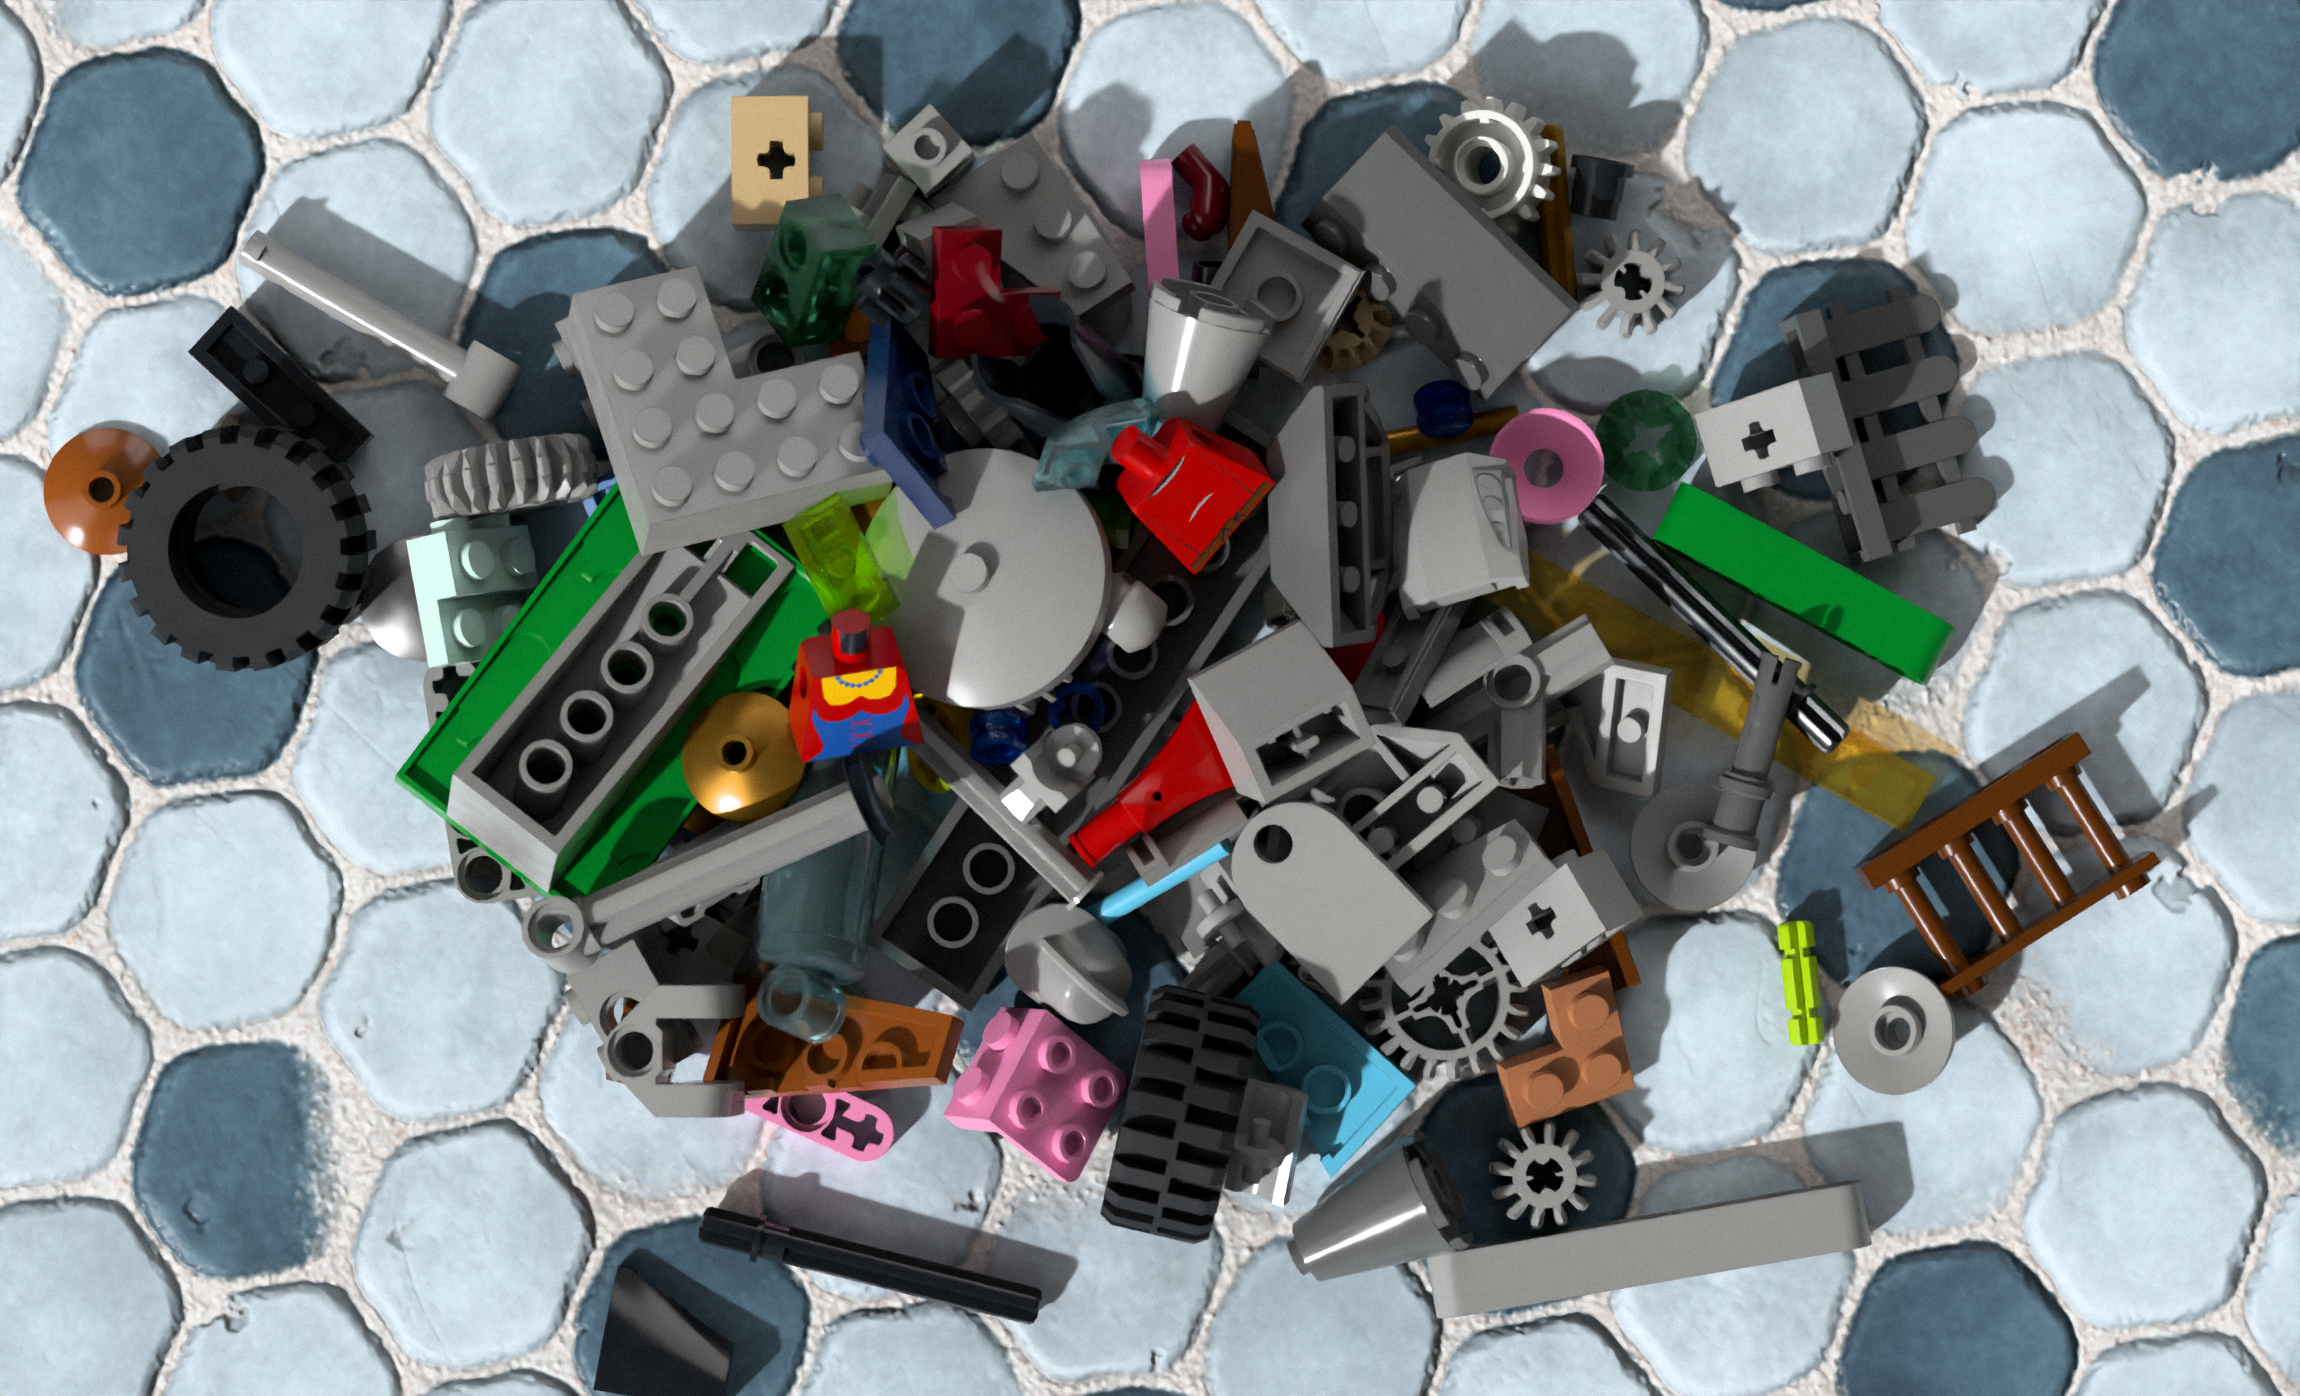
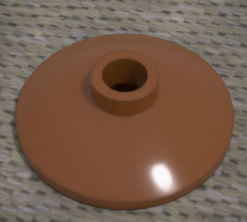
M116 428L89 430L73 437L64 444L55 454L47 469L43 491L47 514L58 533L75 547L93 554L117 555L126 553L127 546L117 545L118 527L128 523L131 514L130 511L124 508L131 489L141 487L145 479L141 473L154 459L161 458L158 451L140 436ZM102 478L110 479L114 485L113 496L105 502L97 501L93 495L94 484Z

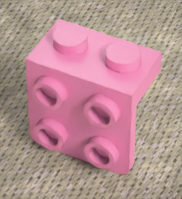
M1000 1007L997 1015L986 1025L982 1036L983 1041L968 1069L957 1079L953 1089V1097L943 1116L960 1129L998 1132L1059 1181L1074 1182L1081 1175L1127 1086V1077L1121 1069L1048 1010Z

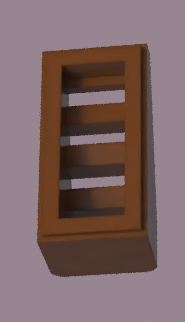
M1237 120V124H1234L1232 130L1227 251H1230L1253 209L1276 222L1255 131L1251 126V122Z

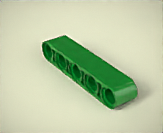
M1685 482L1680 483L1651 537L1654 542L1672 553L1893 672L1923 686L1928 685L1957 631L1951 624L1711 494Z

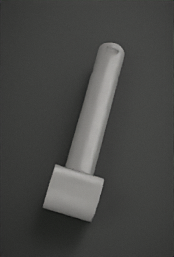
M259 230L250 237L240 255V264L269 281L283 286L288 292L448 383L442 393L444 397L491 424L524 369L476 340H473L468 350H465L310 259L300 256L294 250Z

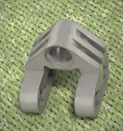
M689 983L656 985L612 1030L606 1039L604 1047L606 1063L615 1076L654 1117L720 1118L745 1114V1081L691 1080L668 1082V1075L675 1069V1029L669 1024V1018L724 1019L744 1017L745 984ZM636 1032L646 1035L652 1042L654 1050L652 1060L643 1069L634 1066L626 1055L627 1041Z

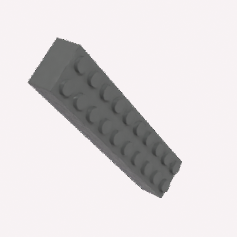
M1228 408L1215 434L1256 453L1267 469L1266 450L1275 438ZM1268 493L1196 575L1189 571L1155 534L1142 523L1112 567V573L1126 571L1133 579L1139 580L1167 604L1166 624L1159 637L1146 648L1127 653L1117 643L1115 644L1100 632L1088 655L1071 673L1074 677L1072 682H1061L1054 687L1057 700L1051 703L1042 696L1036 698L1035 714L1030 716L1018 708L981 763L1007 788L1019 776L1010 765L1051 730L1055 731L1062 725L1069 723L1083 724L1092 729L1100 739L1103 750L1101 763L1093 772L1096 777L1057 813L1049 806H1046L1035 815L1075 855L1078 852L1070 842L1068 835L1078 831L1110 806L1117 792L1122 788L1190 686L1187 678L1200 671L1269 568ZM959 796L864 938V941L971 1012L1005 963L1004 952L1006 943L1013 929L1032 910L1043 906L1054 890V887Z

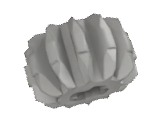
M1632 230L1627 239V250L1624 251L1619 239L1615 234L1610 233L1603 239L1605 250L1610 259L1593 249H1589L1584 256L1587 264L1598 271L1599 274L1585 272L1577 275V286L1596 289V293L1584 298L1579 303V306L1583 312L1602 305L1606 311L1598 318L1595 327L1600 331H1604L1611 324L1615 316L1621 318L1619 325V336L1621 339H1629L1632 336L1635 318L1638 319L1642 330L1647 336L1653 335L1657 332L1658 328L1651 310L1668 320H1672L1677 314V309L1674 305L1664 299L1662 295L1676 297L1685 293L1686 286L1684 283L1665 280V276L1677 271L1682 266V263L1678 257L1670 258L1662 264L1655 259L1664 250L1666 242L1661 238H1657L1650 245L1647 252L1641 251L1642 233L1640 230ZM1626 269L1635 270L1636 281L1646 283V293L1640 290L1634 297L1635 300L1625 299V289L1614 284V278L1621 279L1626 273Z
M1544 1120L1541 1126L1540 1141H1535L1529 1125L1517 1128L1518 1134L1524 1143V1146L1520 1149H1517L1509 1140L1501 1138L1497 1142V1146L1502 1152L1512 1157L1510 1164L1498 1161L1489 1162L1488 1171L1498 1176H1509L1510 1180L1491 1189V1194L1495 1200L1504 1199L1514 1193L1518 1195L1506 1211V1215L1510 1219L1516 1220L1522 1215L1528 1204L1532 1205L1529 1217L1530 1226L1533 1229H1541L1544 1223L1545 1208L1551 1209L1553 1219L1559 1226L1568 1224L1567 1214L1561 1205L1566 1200L1576 1209L1586 1210L1589 1205L1588 1202L1573 1191L1576 1185L1588 1188L1596 1187L1598 1178L1589 1173H1577L1576 1171L1577 1167L1589 1164L1595 1159L1590 1149L1581 1150L1570 1156L1568 1154L1578 1141V1132L1574 1129H1569L1564 1133L1557 1145L1553 1144L1556 1133L1555 1122ZM1550 1158L1554 1159L1557 1162L1558 1168L1552 1169V1172L1559 1176L1556 1184L1552 1188L1541 1184L1535 1191L1530 1189L1527 1181L1532 1180L1533 1176L1526 1172L1529 1164L1535 1160L1544 1165Z

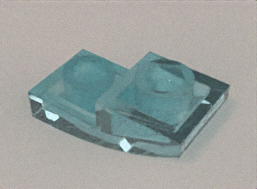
M1151 397L1126 400L1091 410L1072 419L1054 431L1046 440L1032 481L1035 491L1044 492L1095 486L1102 465L1120 464L1111 457V447L1122 430L1129 426H1136L1152 438L1160 414Z

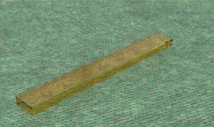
M1528 549L1530 586L1522 589L1512 586L1480 596L1499 608L1506 606L1515 617L1547 635L1586 614L1611 657L1674 669L1671 704L1739 741L1754 687L1722 657ZM1788 719L1783 722L1773 760L1900 833L1906 832L1936 779L1931 774L1850 730L1845 740L1829 754L1823 753Z

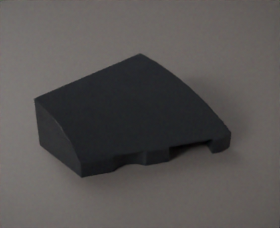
M619 1264L606 1319L593 1390L627 1396H726L735 1343L713 1327L706 1326L690 1314L689 1309L672 1297H667L637 1274L638 1272L631 1266Z

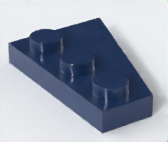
M891 317L884 328H881L872 321L870 322L868 352L865 355L867 373L865 391L862 394L864 413L862 432L859 435L860 445L869 462L875 467H883L935 530L955 520L956 514L953 500L948 495L944 496L939 490L937 477L948 472L945 452L936 445L934 436L928 426V422L938 418L928 356L905 327L893 317Z

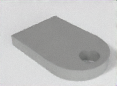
M1293 800L1273 805L1256 815L1244 827L1236 841L1231 869L1233 883L1240 900L1248 911L1341 1006L1436 914L1343 817L1322 804L1304 800ZM1279 825L1289 832L1293 845L1291 853L1286 859L1272 861L1261 854L1257 845V838L1264 826Z

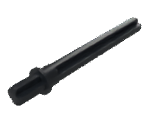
M1603 494L1596 495L1591 504L1578 515L1579 523L1754 687L1761 662V652H1772ZM1779 659L1773 677L1775 683L1779 681L1783 666ZM1797 676L1784 721L1788 719L1823 753L1829 754L1848 736L1850 732L1849 725L1813 692L1817 688L1815 683L1811 682L1807 686Z
M708 1207L703 1213L698 1233L699 1241L703 1244L750 1255L749 1262L756 1263L757 1257L1028 1325L1034 1324L1038 1316L1042 1291L1036 1287L768 1221V1213L761 1212L760 1218L716 1207Z

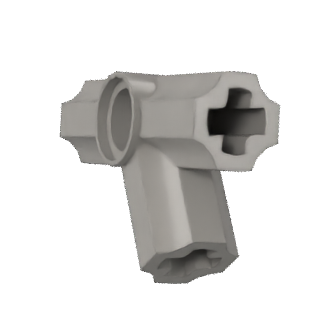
M1583 614L1506 660L1436 706L1420 712V715L1427 729L1460 732L1473 748L1488 741V766L1502 782L1498 786L1509 789L1533 788L1537 785L1546 784V710L1554 700L1615 665V662L1586 614ZM1519 676L1532 678L1531 688L1523 698L1516 701L1503 699L1504 689L1513 678Z

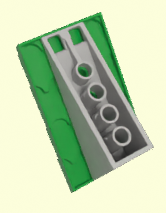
M616 481L395 775V782L414 797L420 799L427 807L466 837L473 840L475 844L515 875L521 877L544 897L555 895L566 897L569 900L579 895L585 897L631 877L656 862L700 804L687 786L682 768L684 740L688 729L697 715L713 701L732 693L755 692L778 700L794 679L795 672L791 665L798 657L799 644L806 638L818 636L817 627L825 618L832 619L839 611L846 610L850 600L758 529L641 556ZM738 742L730 748L728 754L730 762L743 747V742Z

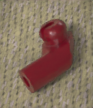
M1193 143L1181 152L1171 164L1193 190L1190 204L1191 211L1182 217V227L1191 239L1202 242L1207 241L1212 234L1220 233L1226 225L1230 187L1225 178Z

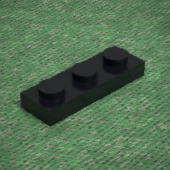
M232 305L188 351L191 356L269 427L281 425L297 430L296 436L304 440L315 438L329 448L327 456L335 464L344 462L348 466L375 437L372 432Z

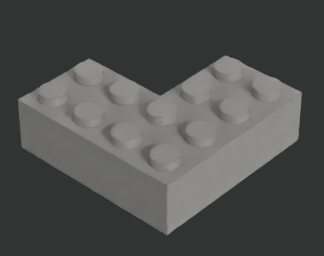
M698 266L573 293L566 328L641 556L887 498L893 479L882 466L875 467L869 462L860 445L859 435L862 432L864 413L862 394L866 386V370L859 351L735 379Z

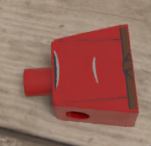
M1178 416L1169 418L1152 438L1136 426H1129L1118 434L1111 447V457L1125 467V470L1117 479L1116 487L1130 509L1180 562L1195 575L1276 483L1256 453Z

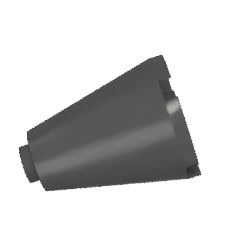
M1414 1129L1402 1135L1293 1223L1292 1231L1294 1238L1287 1241V1247L1295 1266L1302 1275L1311 1272L1318 1281H1325L1458 1252L1472 1245V1231L1462 1236L1460 1233L1458 1221L1468 1217V1213L1456 1183L1438 1151L1426 1156L1417 1144L1427 1139V1136L1422 1131Z

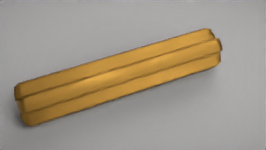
M1548 124L1545 125L1539 135L1542 139L1557 142L1558 148L1549 155L1551 165L1561 168V174L1550 178L1548 189L1555 194L1553 201L1542 200L1536 207L1540 219L1536 221L1539 266L1578 302L1564 134L1561 126Z

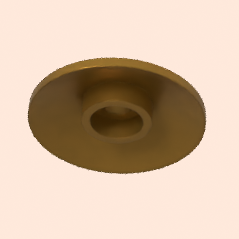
M738 692L725 695L713 701L697 715L688 729L684 740L682 768L687 786L695 799L704 808L725 819L741 822L755 821L776 813L794 797L803 782L808 762L801 763L789 724L788 707L764 694ZM743 742L747 750L746 757L740 764L732 765L728 757L729 750L734 744Z

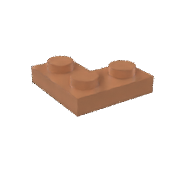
M1596 965L1542 983L1541 987L1554 1043L1496 1063L1509 1122L1517 1128L1635 1088L1610 973L1603 966Z

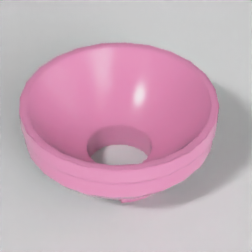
M1537 408L1523 412L1511 419L1498 432L1490 447L1489 456L1506 459L1516 476L1518 500L1523 521L1538 525L1558 524L1568 521L1583 512L1591 504L1601 487L1604 475V456L1600 443L1591 428L1580 418L1567 411L1554 408ZM1538 450H1547L1554 453L1562 465V475L1559 481L1548 488H1539L1532 485L1524 473V464L1527 457Z

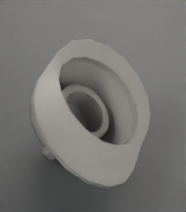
M1050 903L1036 908L1017 923L1007 939L1004 962L1007 975L1021 991L1049 1012L1079 1024L1097 1023L1109 1017L1113 1012L1123 1017L1129 1013L1124 1000L1128 996L1132 984L1131 967L1127 961L1126 946L1116 933L1083 908L1075 906L1069 912L1065 908L1069 903Z

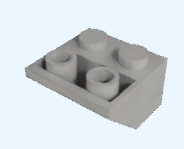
M1300 619L1288 623L1187 678L1237 793L1267 804L1377 744L1352 685Z

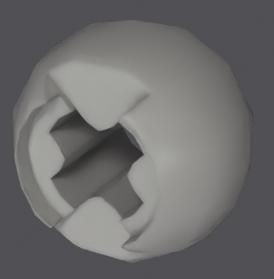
M1126 571L1115 573L1112 576L1109 609L1100 632L1115 644L1117 643L1127 653L1144 649L1159 637L1164 628L1167 617V604L1139 580L1133 579Z

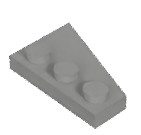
M1513 819L1405 875L1402 878L1436 914L1384 964L1385 968L1396 983L1412 997L1557 870L1556 866L1530 833L1516 819Z

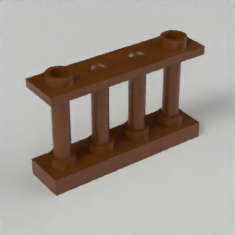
M2079 732L2065 734L1853 868L1866 890H1876L1883 885L1888 894L1895 892L1946 973V976L1935 982L1945 997L1952 995L1956 1002L1968 998L1989 983L1984 975L1987 971L2111 893H2114L2117 899L2121 900L2135 893L2151 881L2146 871L2160 863L2154 851H2143L2130 859L2078 777L2083 771L2077 762L2092 754ZM2044 783L2050 792L2057 790L2108 871V874L2077 893L2024 811L2029 805L2023 796ZM1990 817L1996 826L2003 824L2054 905V908L2024 927L2019 923L1970 845L1975 839L1969 830ZM1936 851L1942 860L1949 858L2000 939V942L1970 961L1963 954L1916 879L1921 873L1915 864Z

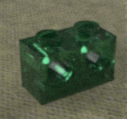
M840 193L785 202L753 290L752 301L788 349L842 339L855 305L854 300L859 294V291L852 286L853 276L863 260L877 247L878 243Z

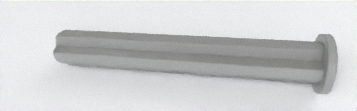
M915 704L923 733V743L909 745L908 747L1069 902L1065 908L1070 912L1105 874L1100 871L1095 875L1035 816L1026 825L1023 824L998 797L1006 788L925 709Z

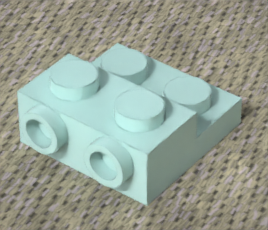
M497 514L471 520L473 529H470L468 517L430 523L432 535L406 541L429 668L481 662L522 608L520 592L537 588L539 585L535 568V553L531 545L528 525L512 526L510 514Z

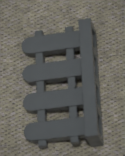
M1904 286L1885 291L1887 304L1847 315L1845 305L1841 303L1825 309L1827 321H1823L1820 308L1794 315L1778 324L1795 380L1832 372L1854 446L1830 453L1833 466L1824 468L1822 471L1851 567L1893 554L1890 544L1892 541L1895 542L1898 553L1916 548L1915 534L1949 524H1955L1958 535L1977 530L1974 517L1989 512L1996 500L1994 487L1986 479L1973 477L1962 480L1956 456L1969 452L1977 442L1975 425L1968 418L1962 416L1944 419L1937 396L1949 392L1956 386L1959 379L1958 367L1951 358L1944 355L1926 358L1919 335L1934 329L1939 323L1941 317L1940 307L1935 299L1925 294L1907 297ZM1900 341L1906 364L1866 376L1859 352ZM1837 358L1840 359L1846 382L1841 381L1835 361ZM1918 401L1925 425L1884 437L1877 413ZM1855 419H1858L1865 443L1860 444L1853 421ZM1936 462L1943 486L1902 498L1895 474ZM1873 480L1877 482L1883 504H1878L1872 484Z

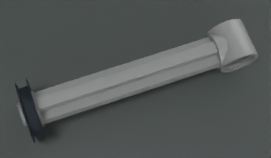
M859 751L860 762L851 765L848 759L843 758L842 765L847 780L843 784L585 897L579 895L569 900L566 897L554 895L540 899L530 907L524 916L521 928L523 941L529 951L558 972L567 974L582 972L594 964L606 944L866 830H869L873 839L881 848H884V837L892 834L896 840L901 841V833L894 813L895 807L891 795L869 758L863 751ZM573 922L574 929L569 941L561 947L553 948L552 938L557 928L564 923Z

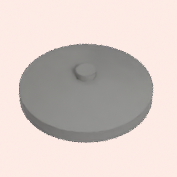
M995 448L962 450L945 455L948 472L937 477L939 490L944 496L948 495L953 500L956 514L955 520L934 530L898 485L880 505L868 527L860 550L857 567L859 610L867 613L870 617L871 628L878 626L892 628L911 688L934 700L956 707L978 710L1007 708L1025 703L1050 691L1064 681L1088 655L1100 634L1109 609L1113 576L1111 553L1103 525L1086 496L1063 474L1036 459L1009 450Z

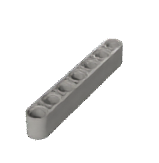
M1852 1180L1473 1244L1458 1252L1427 1258L1436 1317L1442 1319L1858 1249L1872 1245L1862 1182L1861 1180Z

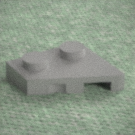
M1612 657L1615 665L1567 693L1571 706L1566 709L1574 734L1582 742V758L1592 786L1653 798L1661 790L1675 670Z

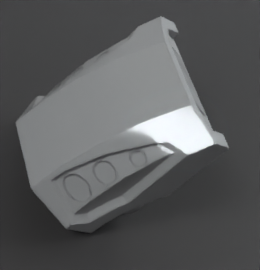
M1465 452L1405 471L1391 489V504L1398 552L1399 595L1403 612L1408 621L1421 618L1422 612L1512 586L1522 589L1530 586L1527 536L1518 500L1516 476L1506 459Z

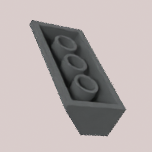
M1393 124L1327 192L1301 224L1313 237L1316 245L1365 271L1366 275L1360 284L1364 292L1371 298L1380 301L1405 325L1407 332L1415 341L1427 346L1451 370L1454 378L1462 386L1472 390L1484 402L1579 304Z

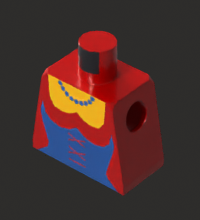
M846 609L839 611L832 617V634L809 637L799 644L788 717L801 763L859 754V751L866 753L923 743V733L907 673L892 628L887 626L871 628L870 617L867 613L857 609Z

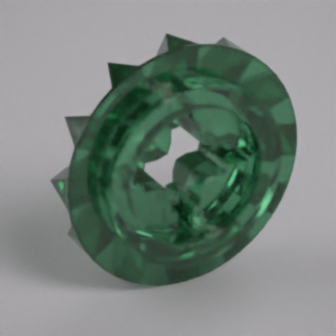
M1649 389L1630 392L1613 401L1601 415L1595 432L1604 456V471L1621 486L1643 492L1660 490L1679 480L1692 464L1698 441L1691 414L1672 395ZM1634 415L1638 423H1643L1644 427L1648 430L1654 429L1657 426L1662 428L1668 424L1670 430L1663 434L1664 437L1657 442V449L1660 452L1658 457L1663 464L1659 465L1655 457L1651 458L1645 450L1639 451L1636 454L1631 452L1626 456L1623 455L1622 451L1630 446L1629 443L1637 437L1633 428L1635 424L1631 416Z

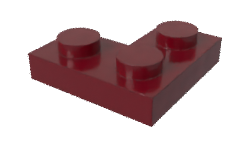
M995 225L933 226L931 286L933 291L930 297L928 354L936 359L971 358V354H982L992 357L1029 356L1035 347L1048 339L1039 328L1029 303V294L1050 296L1052 294L1061 300V292L1053 287L1000 288L1001 228Z

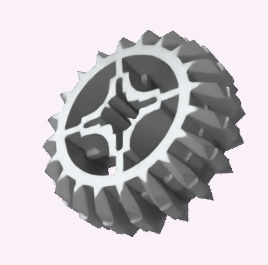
M578 433L551 434L489 443L439 455L425 466L427 482H424L427 502L431 504L435 519L441 521L451 518L468 517L470 523L473 519L491 515L510 514V517L585 501L598 491L596 475L599 474L596 455L592 453L590 440L587 437Z
M1489 930L1469 946V948L1473 949L1485 960L1487 965L1459 975L1451 974L1445 968L1437 974L1438 977H1447L1446 984L1448 985L1453 980H1456L1460 985L1474 980L1473 984L1461 989V993L1453 998L1456 1007L1453 1011L1459 1021L1458 1026L1455 1025L1451 1014L1442 1013V1006L1440 1005L1434 1011L1428 1005L1414 1011L1415 1006L1426 1002L1427 997L1435 993L1434 978L1423 986L1418 994L1392 1008L1391 1001L1394 979L1384 965L1379 977L1372 975L1363 984L1367 987H1377V998L1358 1000V1008L1362 1011L1378 1009L1381 1017L1370 1021L1364 1026V1029L1368 1035H1375L1387 1029L1391 1036L1380 1045L1379 1052L1386 1057L1392 1054L1399 1045L1403 1047L1406 1051L1398 1064L1399 1069L1403 1072H1408L1413 1067L1416 1058L1420 1057L1425 1059L1422 1068L1423 1079L1432 1081L1436 1075L1437 1062H1446L1448 1079L1451 1082L1459 1081L1461 1072L1458 1061L1467 1059L1473 1073L1480 1075L1485 1072V1068L1478 1053L1487 1049L1490 1055L1497 1061H1502L1506 1057L1503 1048L1494 1042L1500 1033L1510 1040L1518 1041L1522 1033L1517 1028L1507 1025L1506 1021L1509 1013L1519 1017L1529 1016L1530 1008L1523 1004L1511 1003L1512 993L1529 991L1531 986L1523 989L1518 980L1510 981L1508 972L1512 971L1506 960L1502 961L1498 956V953L1501 951L1495 940L1489 945L1482 940ZM1495 983L1497 993L1493 1015L1484 1030L1474 1038L1466 1016L1467 1002L1475 993ZM1426 1016L1439 1017L1446 1024L1457 1047L1433 1048L1422 1045L1410 1038L1401 1026Z

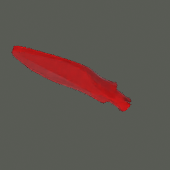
M1381 611L1376 620L1379 628L1374 642L1334 648L1323 647L1352 686L1381 635L1385 620L1383 611ZM1196 698L1174 733L1157 755L1132 781L1117 792L1118 800L1091 819L1078 831L1068 835L1076 851L1092 869L1098 865V862L1141 830L1148 834L1161 822L1192 803L1234 786Z

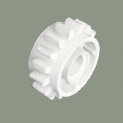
M1486 97L1483 110H1481L1475 102L1465 100L1461 102V115L1454 117L1443 113L1439 117L1443 128L1437 136L1426 135L1424 141L1431 147L1428 159L1506 234H1517L1518 220L1524 218L1536 222L1540 219L1536 209L1542 200L1553 201L1555 194L1548 187L1550 178L1560 175L1561 168L1551 165L1549 154L1558 148L1557 142L1542 139L1539 135L1546 125L1543 119L1532 117L1523 121L1526 107L1521 104L1511 102L1504 111L1501 99ZM1495 151L1501 163L1500 172L1495 180L1485 185L1479 176V165L1486 154Z

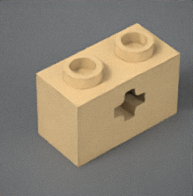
M731 96L732 225L736 231L812 230V214H824V206L822 205L824 201L823 176H812V151H823L824 119L823 112H812V103L808 96ZM783 148L788 160L795 161L794 166L784 168L783 179H774L769 168L762 166L763 161L773 159L774 149Z

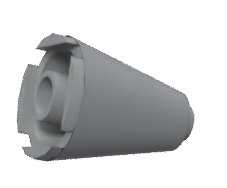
M1163 278L1161 284L1157 280H1153L1148 293L1140 430L1152 438L1169 418L1178 416L1215 433L1273 332L1277 317L1271 310L1248 298L1244 310L1239 309L1240 306L1237 303L1226 298L1228 291L1214 286L1176 278Z

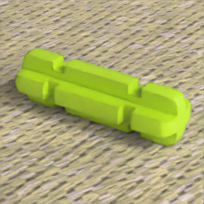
M1807 920L1786 921L1778 925L1777 933L1779 949L1785 950V958L1780 960L1786 1010H1791L1792 1019H1787L1789 1040L1793 1045L1797 1046L1819 1044L1824 1041L1825 1031L1823 1016H1818L1817 1007H1822L1817 957L1811 956L1810 947L1815 946L1813 925Z

